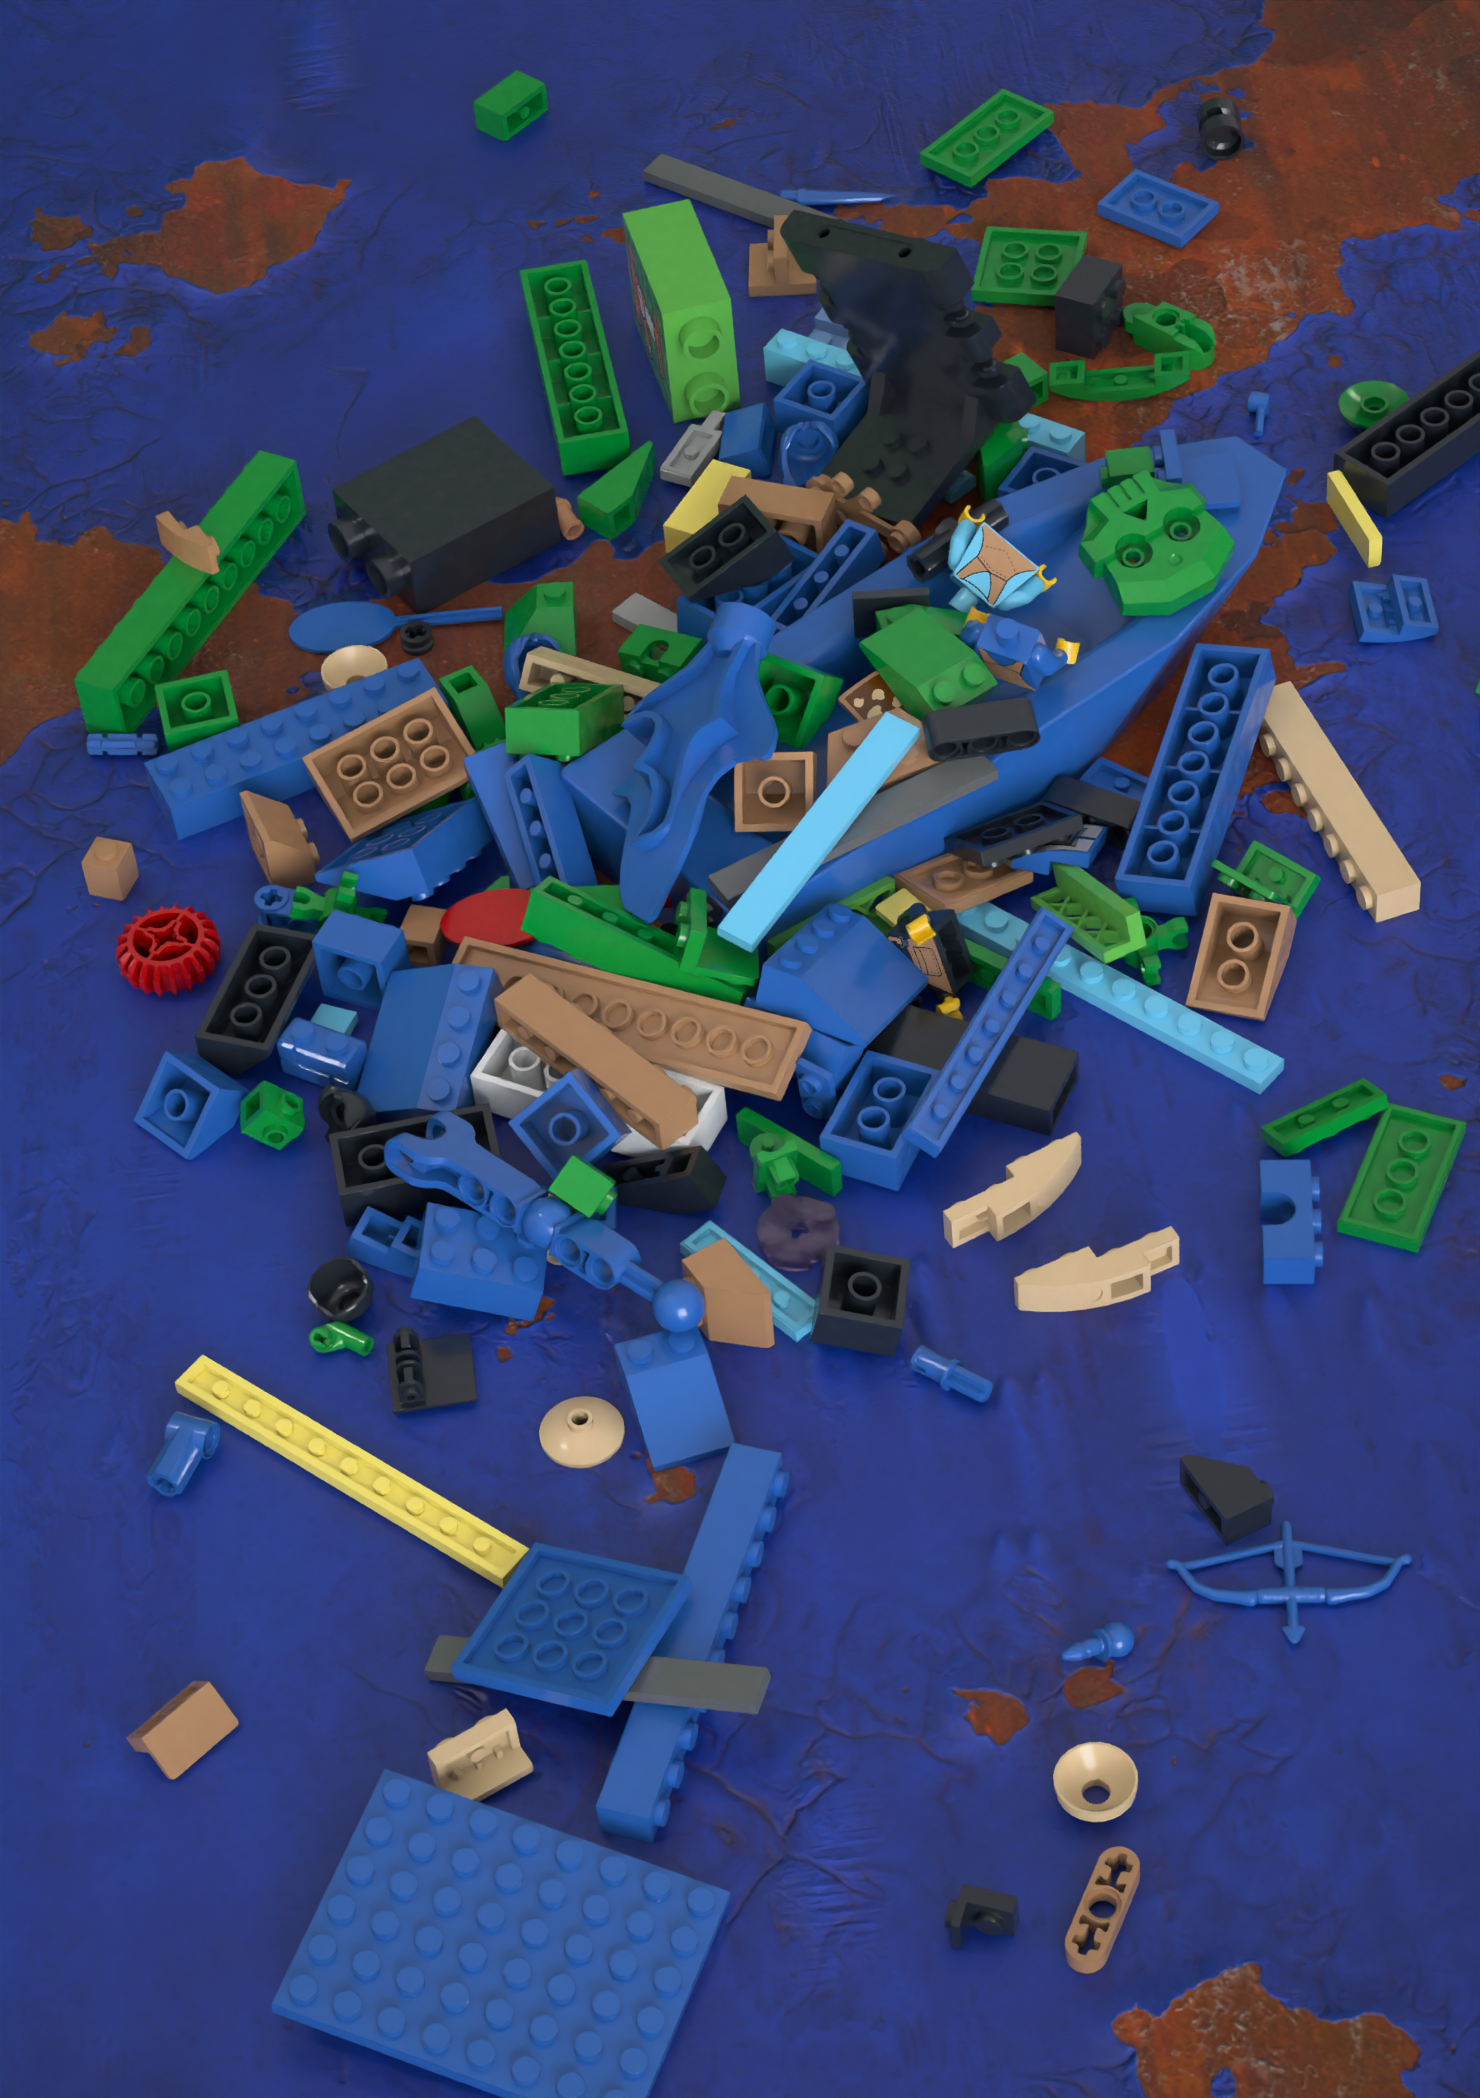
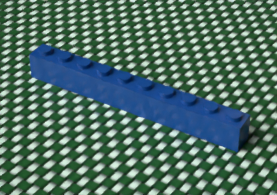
M731 1443L682 1574L690 1576L693 1590L656 1646L652 1656L724 1663L725 1650L723 1647L726 1639H733L737 1629V1608L740 1602L746 1603L750 1593V1572L752 1567L758 1568L762 1560L764 1551L763 1536L765 1531L771 1532L775 1524V1503L777 1498H783L787 1491L789 1473L783 1470L782 1453ZM634 1702L596 1804L600 1831L653 1843L658 1827H664L668 1821L671 1807L669 1796L672 1788L678 1789L682 1782L684 1774V1761L682 1760L686 1750H693L698 1735V1724L696 1722L699 1713H706L708 1709Z

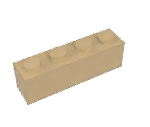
M540 646L526 655L519 689L533 693L551 682L623 684L625 721L633 707L661 684Z

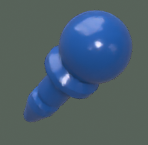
M1118 1621L1110 1622L1102 1629L1093 1630L1090 1633L1089 1639L1070 1645L1062 1652L1061 1658L1066 1661H1081L1093 1656L1099 1660L1125 1656L1134 1646L1133 1631L1125 1623Z

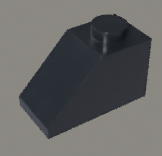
M1189 1454L1180 1457V1485L1225 1546L1271 1524L1272 1504H1274L1272 1490L1264 1480L1259 1481L1249 1467Z

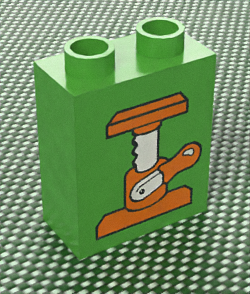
M690 199L622 213L634 320L673 422L678 423L700 417L706 418L712 410L727 412L740 409L741 402L731 298Z

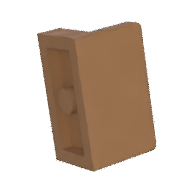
M193 1681L126 1739L136 1752L149 1753L168 1779H176L236 1728L239 1722L209 1681Z

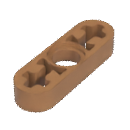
M1111 1847L1100 1855L1065 1937L1066 1961L1077 1972L1085 1974L1094 1973L1106 1964L1140 1882L1139 1858L1132 1850L1126 1847ZM1119 1865H1123L1126 1867V1871L1120 1873L1115 1889L1110 1886L1111 1870H1116ZM1107 1901L1115 1906L1116 1911L1108 1918H1098L1091 1914L1089 1909L1095 1902ZM1090 1930L1095 1933L1094 1949H1090L1086 1955L1080 1954L1079 1948H1083L1086 1945Z

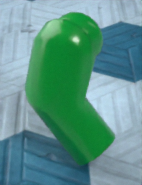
M338 1321L312 1329L309 1334V1343L317 1352L321 1353L348 1348L362 1356H366L373 1348L374 1338L344 1322Z

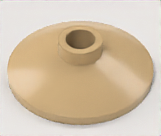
M590 1396L574 1397L558 1403L545 1415L539 1429L540 1443L546 1455L554 1462L570 1468H588L607 1461L619 1450L625 1436L624 1421L620 1412L609 1402Z

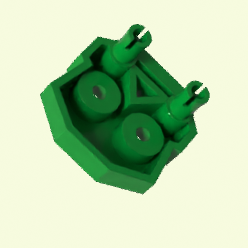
M1146 468L1133 475L1131 479L1128 478L1122 481L1119 486L1115 485L1108 489L1106 493L1102 492L1089 500L1084 534L1079 544L1078 557L1094 578L1104 579L1122 616L1171 615L1214 591L1232 558L1235 542L1223 525L1206 511L1207 501L1191 482L1185 484L1165 482L1151 477ZM1180 532L1184 533L1186 536L1177 537L1175 534ZM1136 559L1139 562L1136 564H1131L1127 560Z

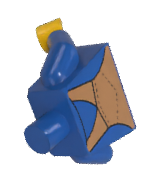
M971 606L959 638L977 653L993 677L1037 692L1043 676L1053 675L1067 663H1076L1080 646L1079 642H1068L1064 638H1058L1055 650L1051 651L1045 643L1042 632L1038 629L1018 623L1012 618L983 613L974 606Z

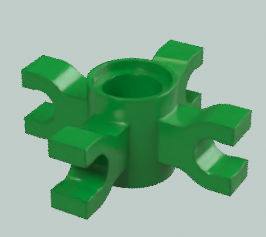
M343 871L339 886L327 890L324 897L314 894L307 888L297 886L289 917L298 920H318V928L320 930L334 909L348 914H356L362 918L382 924L385 921L387 910L379 907H359V900L354 891L359 875Z
M1135 897L1124 899L1139 910ZM1140 915L1147 946L1117 959L1123 958L1129 966L1140 968L1145 986L1161 984V978L1158 973V969H1161L1158 950L1188 948V941L1185 933H1188V925L1184 916L1173 918L1163 925H1157L1152 918ZM1105 943L1104 946L1108 947L1115 943ZM1092 954V957L1094 959L1102 962L1100 959H1098L1096 956ZM1112 960V961H1110V962H1108V963H1104V964L1108 965V964L1112 963V962L1115 961V960Z

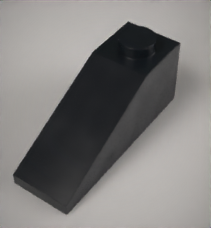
M702 1145L603 1165L601 1170L616 1181L614 1186H617L618 1205L682 1215L716 1208L727 1180V1176Z

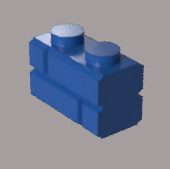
M297 1017L294 1018L277 1042L283 1072L323 1087L333 1085L338 1088L357 1091L368 1054L365 1041Z

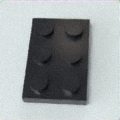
M1040 801L944 837L946 852L958 856L964 861L981 865L982 868H994L1002 865L1004 859L1008 857L1032 854L1037 851L1038 846L1048 842L1060 843L1067 841L1071 838L1070 834L1083 830L1084 826L1081 814L1045 801Z

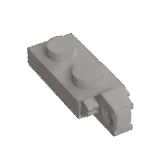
M712 410L702 425L691 424L660 467L661 479L692 488L721 447L725 413Z

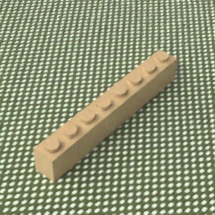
M1291 681L1275 685L1258 733L1262 751L1266 757L1271 756L1280 780L1282 782L1286 781L1290 786L1293 800L1298 807L1302 806L1307 813L1308 822L1313 832H1319L1328 856L1330 858L1334 857L1338 862L1345 883H1351L1355 889L1360 907L1363 910L1367 909L1375 923L1419 910L1421 882Z

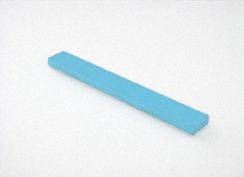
M888 712L883 715L717 927L718 936L751 953L754 951L917 741L920 735V728Z

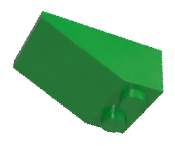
M920 607L859 643L861 650L906 712L922 721L926 714L935 710L984 703L998 685V682L977 653Z

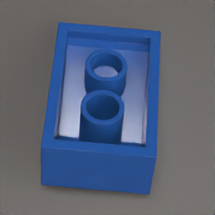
M698 1326L686 1332L674 1333L664 1330L614 1344L619 1377L654 1473L729 1451L731 1443H735L711 1361Z

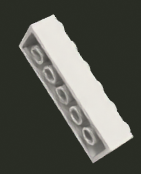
M501 1028L470 1077L475 1105L489 1103L492 1113L513 1119L560 1080L563 1075ZM664 1069L668 1077L680 1086L686 1085L695 1094L698 1124L663 1151L626 1124L632 1133L611 1149V1151L633 1158H641L702 1145L708 1152L728 1119L724 1087Z

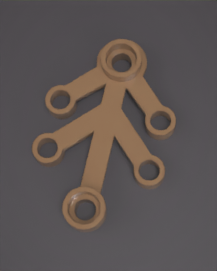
M839 472L832 479L825 474H820L818 477H811L806 482V488L835 493L837 524L840 527L848 517L852 521L873 528L878 533L887 537L890 547L900 554L905 549L918 545L921 542L919 531L909 521L901 520L897 525L892 526L871 514L881 504V498L874 489L867 487L853 498L848 500L842 498L854 489V483L847 474ZM880 540L881 545H882V548H883V551H884V554H885V557H886V556L888 555V553H889L888 548H887V546Z

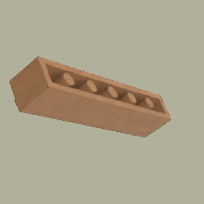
M529 973L494 999L498 1026L563 1076L569 1071L582 1068L622 1120L660 1150H665L698 1124L697 1099L689 1087L686 1085L680 1086L668 1077L661 1066L658 1064L652 1065L640 1056L633 1045L629 1043L624 1044L612 1035L606 1025L601 1022L596 1023L584 1013L575 1002L570 1003L560 996L550 983H543Z

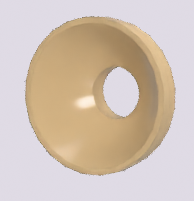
M352 645L330 654L322 664L321 676L325 688L329 692L388 669V664L385 656L379 650L370 646Z
M1088 1742L1071 1748L1061 1756L1053 1774L1054 1790L1058 1802L1064 1810L1078 1819L1090 1822H1104L1122 1815L1133 1803L1138 1788V1772L1129 1755L1116 1746L1102 1742ZM1100 1786L1105 1788L1110 1796L1101 1804H1091L1083 1798L1082 1794L1089 1787Z

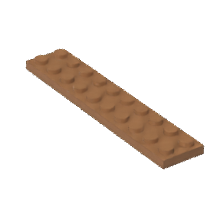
M464 936L452 961V964L494 968L505 989L504 991L531 973L543 983H550L557 993L568 1002L578 1004L584 1013L596 1023L601 1022L606 1025L612 1035L624 1044L629 1043L633 1045L640 1056L652 1065L658 1064L664 1069L702 1081L781 1101L795 1071V1062L801 1057L812 1032L807 1022ZM496 1020L495 1026L499 1027L498 1021Z

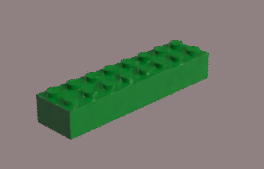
M587 260L519 270L525 311L562 474L566 476L614 468L631 454L629 433Z

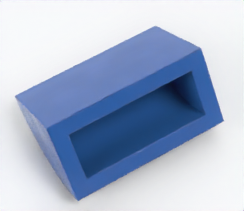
M765 403L725 413L719 461L751 470V477H763L772 474L777 432L775 422Z

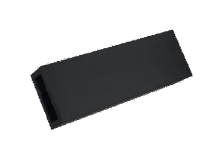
M907 1005L864 1048L859 1064L867 1050L941 1070L969 1022ZM1011 1034L965 1112L1051 1136L1080 1079L1079 1052Z

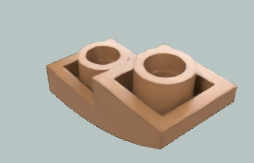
M169 511L155 516L161 544L171 554L185 564L209 574L219 572L216 557L220 555V550L212 535L206 536L198 525L187 529L186 525L182 521L177 522Z

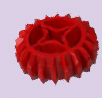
M178 903L169 909H166L161 904L160 910L153 912L146 908L145 916H133L132 924L123 925L122 935L117 937L116 959L121 974L125 980H129L133 989L141 988L145 995L155 990L159 997L167 991H171L176 996L178 990L184 988L191 992L192 985L194 983L204 984L205 975H214L215 965L220 963V947L222 945L217 928L213 921L208 919L204 911L196 912L192 905L182 910Z

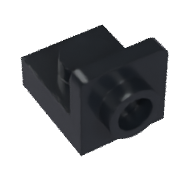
M963 1884L958 1901L950 1900L945 1916V1928L951 1930L952 1946L962 1948L969 1926L976 1927L979 1931L989 1935H999L1002 1933L1015 1936L1019 1923L1018 1897Z

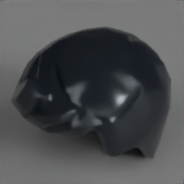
M328 1085L322 1090L318 1099L317 1109L322 1119L329 1126V1130L325 1135V1140L330 1143L328 1134L377 1125V1113L369 1100L361 1093L338 1088L333 1085Z

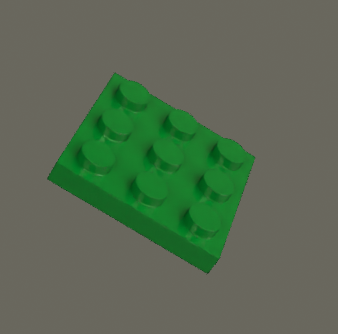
M987 226L973 280L975 283L971 289L972 301L1055 307L1056 292L1086 252L1087 232Z

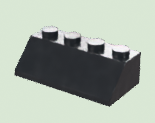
M252 923L194 1036L199 1056L222 1072L235 1075L242 1074L270 1056L316 964L312 940L316 934Z

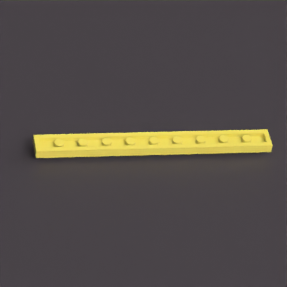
M203 1354L175 1381L177 1393L503 1589L530 1550Z

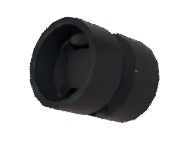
M1223 97L1212 98L1204 102L1196 115L1202 149L1208 157L1214 160L1231 159L1240 153L1245 143L1239 108L1234 101Z

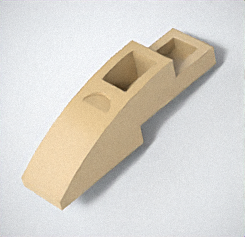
M1075 1132L1062 1139H1056L1048 1146L1027 1156L1017 1158L1013 1163L1006 1165V1181L994 1184L986 1189V1191L965 1201L956 1202L950 1208L944 1210V1238L951 1247L955 1248L988 1231L998 1242L1017 1232L1049 1208L1064 1192L1082 1164L1081 1136Z
M1170 1226L1158 1232L1148 1233L1141 1239L1123 1247L1113 1248L1099 1257L1095 1256L1089 1246L1076 1252L1066 1253L1055 1261L1038 1268L1029 1269L1022 1275L1014 1278L1015 1305L1018 1310L1077 1311L1111 1305L1150 1292L1152 1275L1179 1264V1236Z

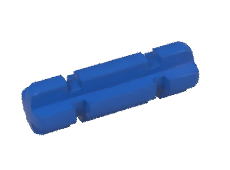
M91 733L87 737L86 747L90 755H104V752H108V755L138 756L139 752H142L143 756H155L159 753L160 741L155 733H143L142 737H139L138 733H108V737H104V733Z

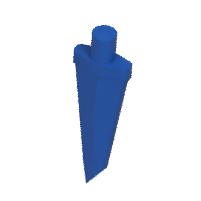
M807 188L781 190L782 198L804 206L871 203L897 196L877 192Z

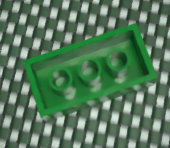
M551 682L505 707L506 753L519 754V759L530 753L540 757L542 755H556V761L561 762L576 760L579 756L589 752L592 748H595L624 729L622 726L624 722L623 684Z

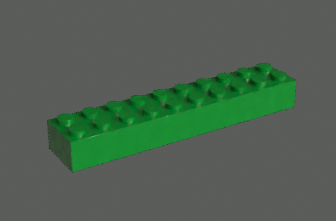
M259 450L253 459L244 466L243 471L236 480L226 488L223 496L214 507L209 509L206 517L198 525L206 536H213L219 547L220 555L216 557L219 572L209 574L200 571L172 555L168 564L159 575L154 577L151 585L143 595L136 599L126 616L116 624L109 637L103 644L98 646L92 658L78 671L74 682L87 733H104V737H108V733H134L158 703L154 685L175 681L301 522L306 515V509L296 460Z

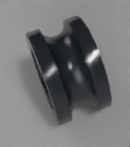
M419 620L410 621L401 627L400 639L402 650L406 654L420 656L433 649L432 628L427 622Z

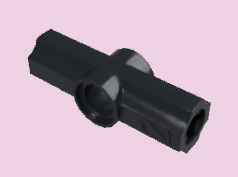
M993 498L969 513L973 519H979L982 513L985 514L986 517L983 522L988 524L997 533L1009 526V515L1003 509L1002 504ZM953 517L944 519L936 528L931 540L906 556L907 566L918 581L924 583L927 580H931L949 567L950 540L958 526V520Z

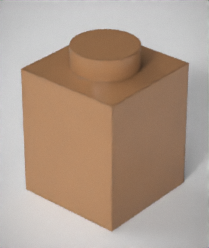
M97 836L81 862L89 895L124 902L139 877L132 843Z
M415 904L410 905L400 929L404 930L411 966L431 967L440 965L450 943L443 936L440 928L442 916L447 910Z

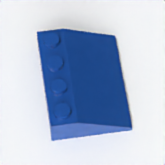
M477 797L401 817L358 840L314 875L317 882L338 887L343 871L359 875L354 891L392 900L411 897L412 901H419L433 895L434 887L450 881L449 875L464 869L467 866L466 861L482 854L481 848L493 838Z
M828 903L763 964L755 1006L783 1017L807 1022L813 1029L866 1048L928 985L929 977L865 916L852 912L845 905Z
M455 963L390 972L357 1092L364 1095L374 1107L377 1113V1121L389 1123L474 1105L475 1100L470 1075L490 1046L497 1020L494 999L505 990L494 968Z

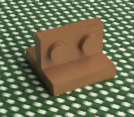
M788 215L774 216V229L768 230V243L750 244L749 297L817 294V279L814 275L801 271L780 234V228L788 218Z

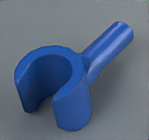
M1252 391L1247 409L1249 412L1256 413L1254 435L1261 437L1263 435L1264 418L1270 412V405L1268 403L1270 396L1267 393Z

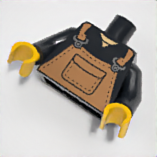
M914 903L898 916L897 924L885 936L929 977L928 985L925 988L937 995L940 1005L936 1006V1012L964 1020L959 1011L961 1004L957 991L976 973L956 913L954 909L927 911L924 904Z

